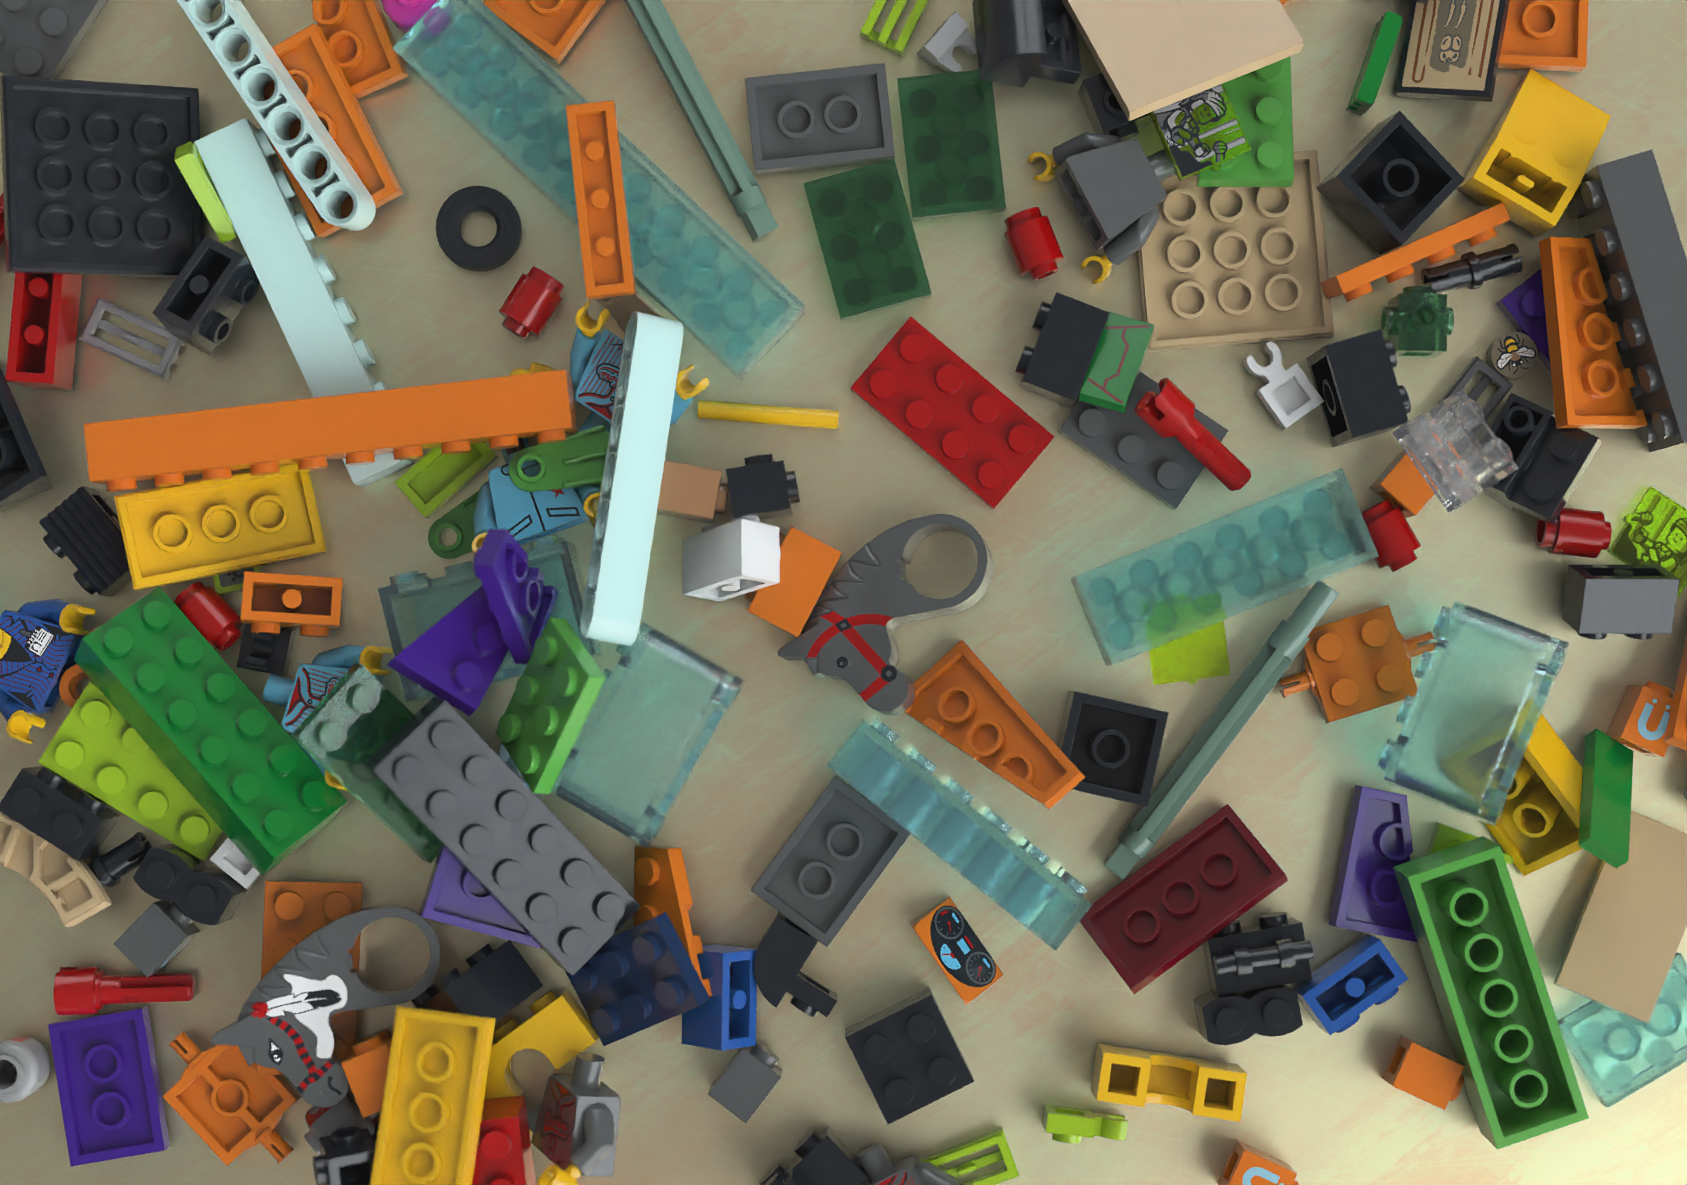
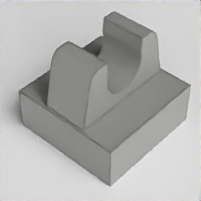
M955 11L916 54L929 66L935 64L949 74H955L962 67L954 60L952 55L953 49L960 47L972 56L977 51L976 41L967 30L969 24Z

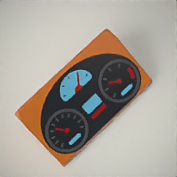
M950 896L911 923L914 931L966 1005L1004 975Z

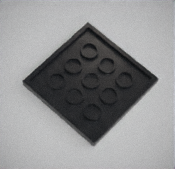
M2 75L0 77V116L6 273L177 278L204 238L203 210L174 161L177 147L190 141L193 144L194 141L200 139L199 89Z

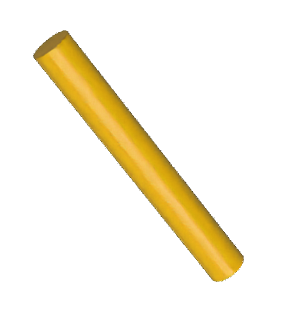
M699 400L697 418L838 429L839 411Z

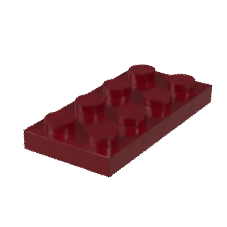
M1227 804L1076 917L1135 995L1286 883L1288 879L1279 865Z

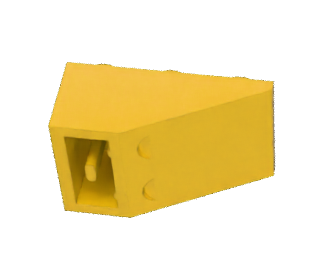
M1529 69L1458 190L1489 208L1504 203L1512 222L1539 237L1555 227L1583 179L1611 116L1533 69Z

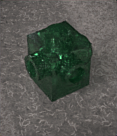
M1410 286L1403 288V294H1398L1388 301V307H1384L1382 310L1381 330L1382 334L1388 335V339L1392 342L1396 357L1435 358L1447 351V336L1452 334L1454 326V313L1451 307H1447V294H1432V287Z

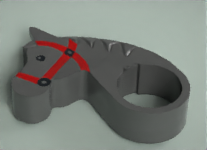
M934 514L915 518L887 529L865 544L843 565L822 591L803 627L802 635L783 646L778 651V656L791 661H805L812 674L819 679L828 676L832 679L845 680L869 707L882 714L898 715L906 711L914 702L915 688L911 679L897 668L899 650L894 636L895 628L905 623L961 613L976 605L986 594L993 577V558L987 543L967 521L948 514ZM944 531L957 532L967 536L973 541L978 556L977 570L968 587L961 593L946 599H932L919 594L915 587L907 581L906 564H910L912 555L918 545L927 537Z

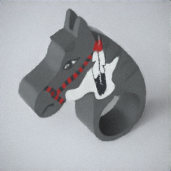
M401 905L363 908L340 916L312 932L275 964L252 991L237 1021L217 1031L211 1038V1042L219 1045L238 1046L248 1066L257 1063L264 1067L275 1068L291 1081L306 1102L316 1107H331L346 1096L349 1088V1082L341 1064L343 1061L332 1052L336 1039L332 1016L342 1011L402 1004L422 994L434 980L439 968L440 945L437 934L431 923L426 918L421 917L418 911ZM386 917H399L411 921L423 931L430 946V959L423 975L412 985L396 991L377 989L366 983L356 969H351L353 968L352 953L349 954V949L353 948L357 936L370 923Z

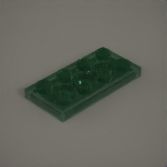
M355 663L293 732L291 737L423 861L432 863L438 855L441 844L363 765L414 714L362 664Z

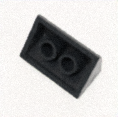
M0 367V508L52 489V485Z

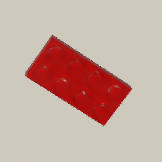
M911 316L850 387L854 394L993 510L1055 437Z

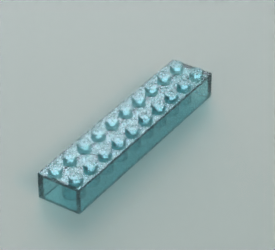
M438 0L392 49L405 66L579 228L566 105L589 102L481 0ZM618 130L635 282L677 320L682 322L683 327L742 381L805 315V305Z

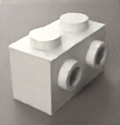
M754 515L738 518L732 517L730 523L722 526L711 525L703 527L702 533L683 539L682 594L721 602L779 583V561L781 557L779 527L760 523V518Z

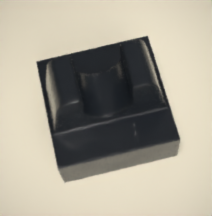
M245 624L236 667L287 676L296 630L281 627L279 635L264 632L251 633V625Z

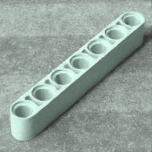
M177 0L320 216L329 224L351 231H360L367 228L372 223L376 214V205L372 196L240 0ZM222 3L223 12L221 17L213 23L212 13L216 6ZM248 42V54L239 62V48L243 43ZM273 80L275 83L274 93L270 99L265 101L263 97L264 88L268 82ZM299 119L301 122L300 133L291 140L289 136L290 126L295 120ZM325 157L327 161L326 173L317 179L315 166L321 158ZM351 196L354 204L352 213L348 217L343 218L341 214L342 202L345 198Z
M634 311L630 316L624 337L580 622L582 637L631 646L634 643L640 625L683 341L682 322Z

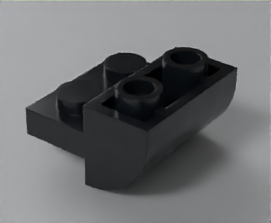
M1062 0L973 1L980 80L1024 87L1030 77L1074 84L1082 74L1076 25Z
M1511 393L1464 469L1463 475L1475 488L1501 505L1513 511L1515 508H1518L1553 525L1602 444L1599 437L1579 428H1556L1553 411Z

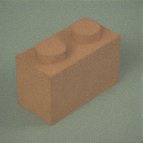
M664 460L657 507L658 514L714 524L715 514L725 515L729 494L728 484L721 483L722 471Z

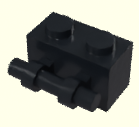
M1275 912L1259 916V924L1241 927L1239 920L1230 923L1202 944L1210 990L1217 996L1312 980L1309 959L1314 958L1313 947L1310 940H1305L1302 922L1295 918H1287V912Z

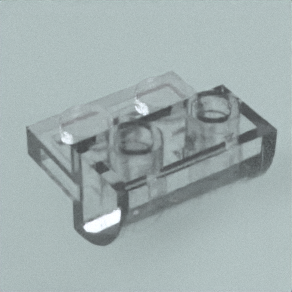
M1464 390L1441 401L1428 412L1406 422L1393 432V435L1448 513L1464 506L1519 469L1513 461L1512 452L1508 445L1502 439L1496 437L1484 420V413L1477 402L1469 398Z

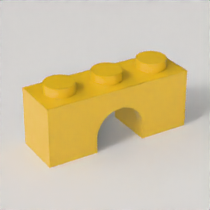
M568 989L558 996L552 990L548 991L529 1006L533 1014L523 1022L517 1024L514 1018H511L493 1032L494 1043L491 1045L484 1100L515 1097L523 1093L524 1089L512 1072V1058L516 1052L523 1049L538 1050L558 1070L576 1057L577 1053L583 1052L597 1041L599 1036L590 1019Z
M1097 1043L1091 1092L1098 1101L1144 1108L1145 1103L1166 1104L1186 1109L1192 1115L1241 1122L1247 1073L1238 1064Z

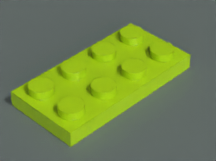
M89 681L38 763L198 859L205 861L224 832L93 681Z

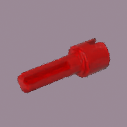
M1163 378L1159 381L1160 392L1158 394L1154 391H1147L1137 403L1134 413L1160 438L1174 437L1230 491L1240 490L1246 485L1252 476L1251 471L1194 417L1195 403L1169 378Z
M99 966L60 967V971L55 974L54 1007L57 1015L98 1014L105 1004L190 1001L194 998L195 979L191 973H160L150 977H146L144 974L106 975Z

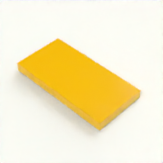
M298 463L279 465L280 473L274 475L251 476L249 470L233 473L232 479L203 481L201 479L185 482L182 485L165 486L114 496L134 590L139 591L326 553L327 550L309 470H298Z
M406 1006L396 1007L370 1185H472L495 1018Z

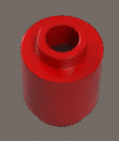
M1039 207L1023 210L1004 221L1007 228L1004 236L1020 276L1030 275L1032 281H1037L1059 271L1057 263L1062 261L1064 256L1048 216H1042Z
M532 266L527 275L522 274L499 309L498 312L505 317L501 325L526 340L529 333L539 337L562 301L559 295L564 289V285L541 269Z
M1389 498L1355 517L1360 525L1357 531L1379 569L1388 565L1391 571L1394 572L1417 559L1414 550L1419 548L1421 544L1399 506L1394 508Z
M1563 507L1553 525L1538 518L1535 534L1536 545L1547 548V551L1553 554L1597 558L1601 550H1607L1609 547L1612 527L1610 522L1605 521L1604 514L1601 511Z
M200 581L195 582L184 589L173 601L214 649L218 648L221 652L225 651L241 637L242 632L239 629L242 625L241 617L213 587H205Z

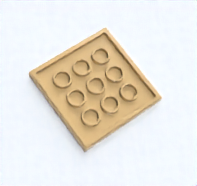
M1062 0L1129 121L1300 53L1304 45L1302 37L1279 0Z
M1317 150L1293 152L1294 181L1291 187H1197L1196 172L1182 177L1178 166L1175 175L1161 181L1166 192V198L1158 205L1160 218L1145 245L1136 251L1142 321L1154 325V333L1147 353L1260 344L1270 341L1284 342L1320 339L1334 336L1331 299L1327 300L1320 282L1329 279L1322 196L1316 189L1320 184Z

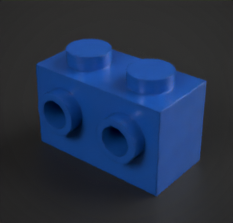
M1367 933L1311 973L1312 980L1301 981L1292 988L1297 991L1298 999L1318 1027L1332 1035L1334 1032L1340 1033L1353 1026L1360 1019L1359 1014L1373 1004H1382L1393 997L1399 990L1398 986L1407 981L1408 977L1382 941Z
M722 944L703 945V953L697 955L702 980L709 979L712 996H709L710 999L702 1005L682 1013L681 1044L720 1051L755 1046L757 982L754 973V961L757 949Z

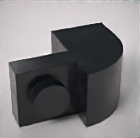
M779 912L763 935L756 952L754 973L759 990L766 1000L776 1008L785 993L788 992L793 995L790 1001L791 1004L811 1017H815L817 1012L828 1017L837 1003L838 995L800 971L818 940Z

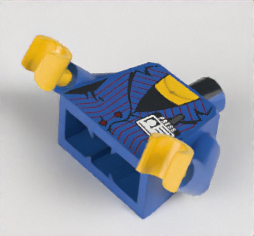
M61 599L26 602L18 611L4 610L0 615V713L7 721L6 730L10 737L31 745L33 743V740L29 737L31 726L35 725L40 728L45 726L46 721L41 717L33 715L32 712L36 714L54 712L61 698L59 692L60 679L67 669L77 664L74 658L81 640L84 636L90 634V631L84 629L83 620L87 614H96L94 608L71 604Z

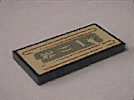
M1429 0L1427 4L1411 1L1395 89L1397 96L1492 102L1510 0Z

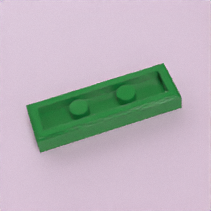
M1596 728L1585 736L1578 846L1617 869L1629 861L1633 751Z

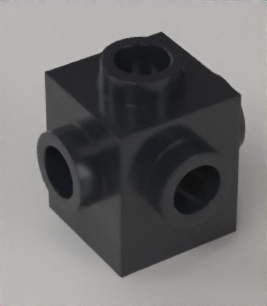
M342 1127L333 1131L329 1136L319 1137L321 1155L313 1157V1169L317 1185H370L376 1144L368 1128Z

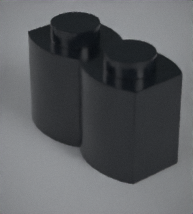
M164 844L149 848L133 876L134 881L144 892L159 900L175 901L178 908L187 917L206 925H218L232 919L248 891L222 869L207 867L204 861L175 844Z
M1287 984L1217 996L1210 990L1193 1000L1199 1033L1208 1042L1213 1044H1237L1249 1039L1255 1033L1269 1037L1282 1036L1294 1032L1303 1025L1297 991Z

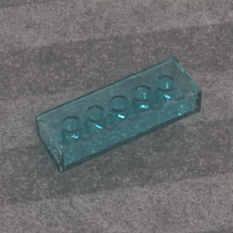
M1340 468L1087 571L1070 580L1105 665L1110 666L1379 557L1345 473Z
M875 718L871 725L862 719L827 762V766L1056 951L1092 906L1083 897L1088 888L1062 867L1056 873H1053L1045 866L1050 858L1025 837L1019 843L1011 839L1007 834L1011 831L1012 827L988 807L980 814L969 805L975 797L951 777L943 784L933 776L932 773L937 766L914 747L906 754L894 743L900 736L878 718Z

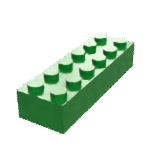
M158 587L82 638L74 661L262 876L332 822L348 802L335 787H331L326 783L325 776L161 587Z

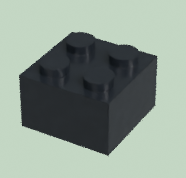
M1398 111L1378 123L1316 189L1381 255L1403 245L1465 179L1402 112Z
M1381 329L1325 345L1306 358L1315 389L1324 400L1320 406L1332 447L1382 434L1409 422L1407 418V413L1411 411L1409 396L1403 385L1398 386L1393 367L1397 366L1396 352L1392 342L1389 339L1384 340Z
M1069 691L1057 746L1085 776L1072 790L1148 807L1169 712Z
M930 987L845 1029V1038L887 1124L974 1082L971 1070Z

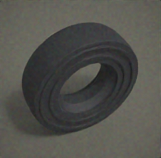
M470 186L453 193L441 206L436 220V236L442 251L453 263L470 271L483 272L502 266L514 255L521 239V220L515 206L504 194L486 186ZM476 211L489 213L494 217L497 225L496 235L493 240L487 245L480 247L469 245L461 235L463 220L469 214Z

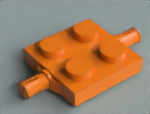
M1389 605L1313 628L1307 636L1310 640L1301 650L1303 654V672L1280 678L1277 683L1278 687L1297 683V685L1280 690L1283 698L1309 689L1318 700L1325 723L1327 724L1419 695L1411 671V658L1431 651H1437V644L1435 641L1423 646H1417L1418 644L1435 639L1431 631L1405 640L1397 630Z
M185 1031L169 1044L188 1066L185 1068L180 1080L162 1097L226 1166L231 1164L246 1149L259 1143L277 1160L278 1164L294 1150L275 1128L278 1126L282 1115L301 1096L281 1075H257V1063L248 1066L238 1046L217 1044L212 1048L202 1051Z

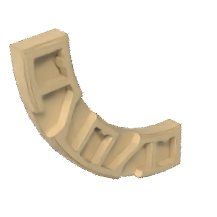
M0 814V865L19 873L36 887L54 908L63 926L71 928L112 904L101 882L82 859H74L7 815Z

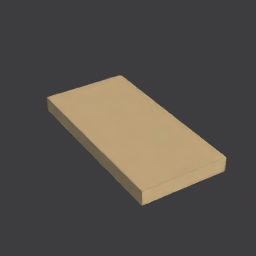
M1631 811L1629 861L1616 869L1602 860L1553 984L1640 1022L1649 1023L1687 926L1686 833Z

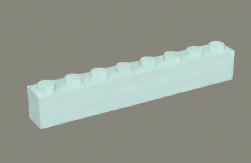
M243 118L194 141L313 397L388 390L384 381L376 382L370 370V366L376 364L372 352L363 338L358 341L355 338L350 324L356 322L354 314L344 296L337 298L330 282L336 280L334 271L325 255L317 256L310 240L316 238L315 231L304 212L297 214L290 199L297 194L285 170L277 171L271 155L276 154L264 130L262 128L258 129L247 118ZM393 453L376 454L375 463L364 465H346V458H342L353 483L362 487L414 464L413 459L394 460Z

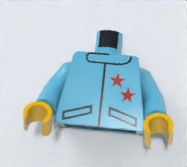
M519 438L518 447L501 449L506 464L489 470V481L485 482L479 489L473 515L475 538L472 541L473 554L475 555V552L481 549L488 529H508L516 541L523 545L590 521L595 528L601 491L600 486L538 492L520 490L510 479L509 464L517 452L529 448L530 445L527 438ZM529 461L523 464L522 472L528 477H534L539 474L540 467L537 463Z

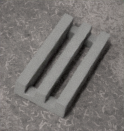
M98 297L79 337V340L166 380H169L172 373L170 371L172 364L178 361L180 347H184L186 342L173 336L165 327ZM105 310L170 340L167 348H163L101 319ZM97 327L162 357L159 365L93 336Z

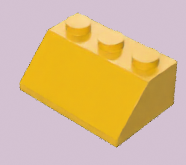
M1532 700L1494 719L1440 760L1439 764L1506 854L1514 859L1513 863L1523 876L1583 849L1578 846L1583 768Z

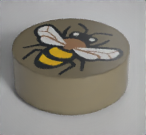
M1508 332L1499 336L1490 344L1487 352L1488 365L1507 380H1517L1528 375L1535 368L1538 361L1536 344L1528 335L1521 332Z

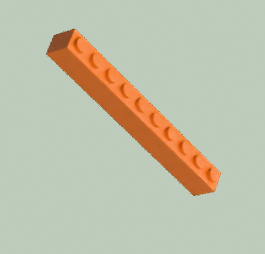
M567 370L84 424L89 482L107 485V492L136 490V481L153 479L157 487L185 484L184 476L202 474L203 481L232 479V471L250 469L251 476L274 475L280 473L279 465L298 463V470L300 471L328 468L327 460L346 458V465H364L375 463V455L393 453L394 460L416 459L423 457L422 449L441 447L442 454L444 455L471 452L470 444L489 442L490 449H506L518 447V439L537 437L538 444L559 443L566 441V433L578 432L572 375Z

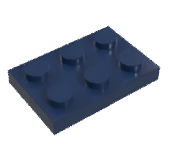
M666 912L612 936L573 976L566 972L603 1046L694 1009L710 999Z

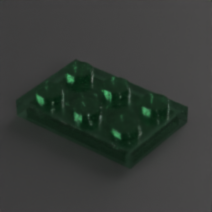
M979 70L897 78L912 221L1004 212L1006 205L992 82L980 80Z
M894 159L803 183L841 321L931 297L932 293Z

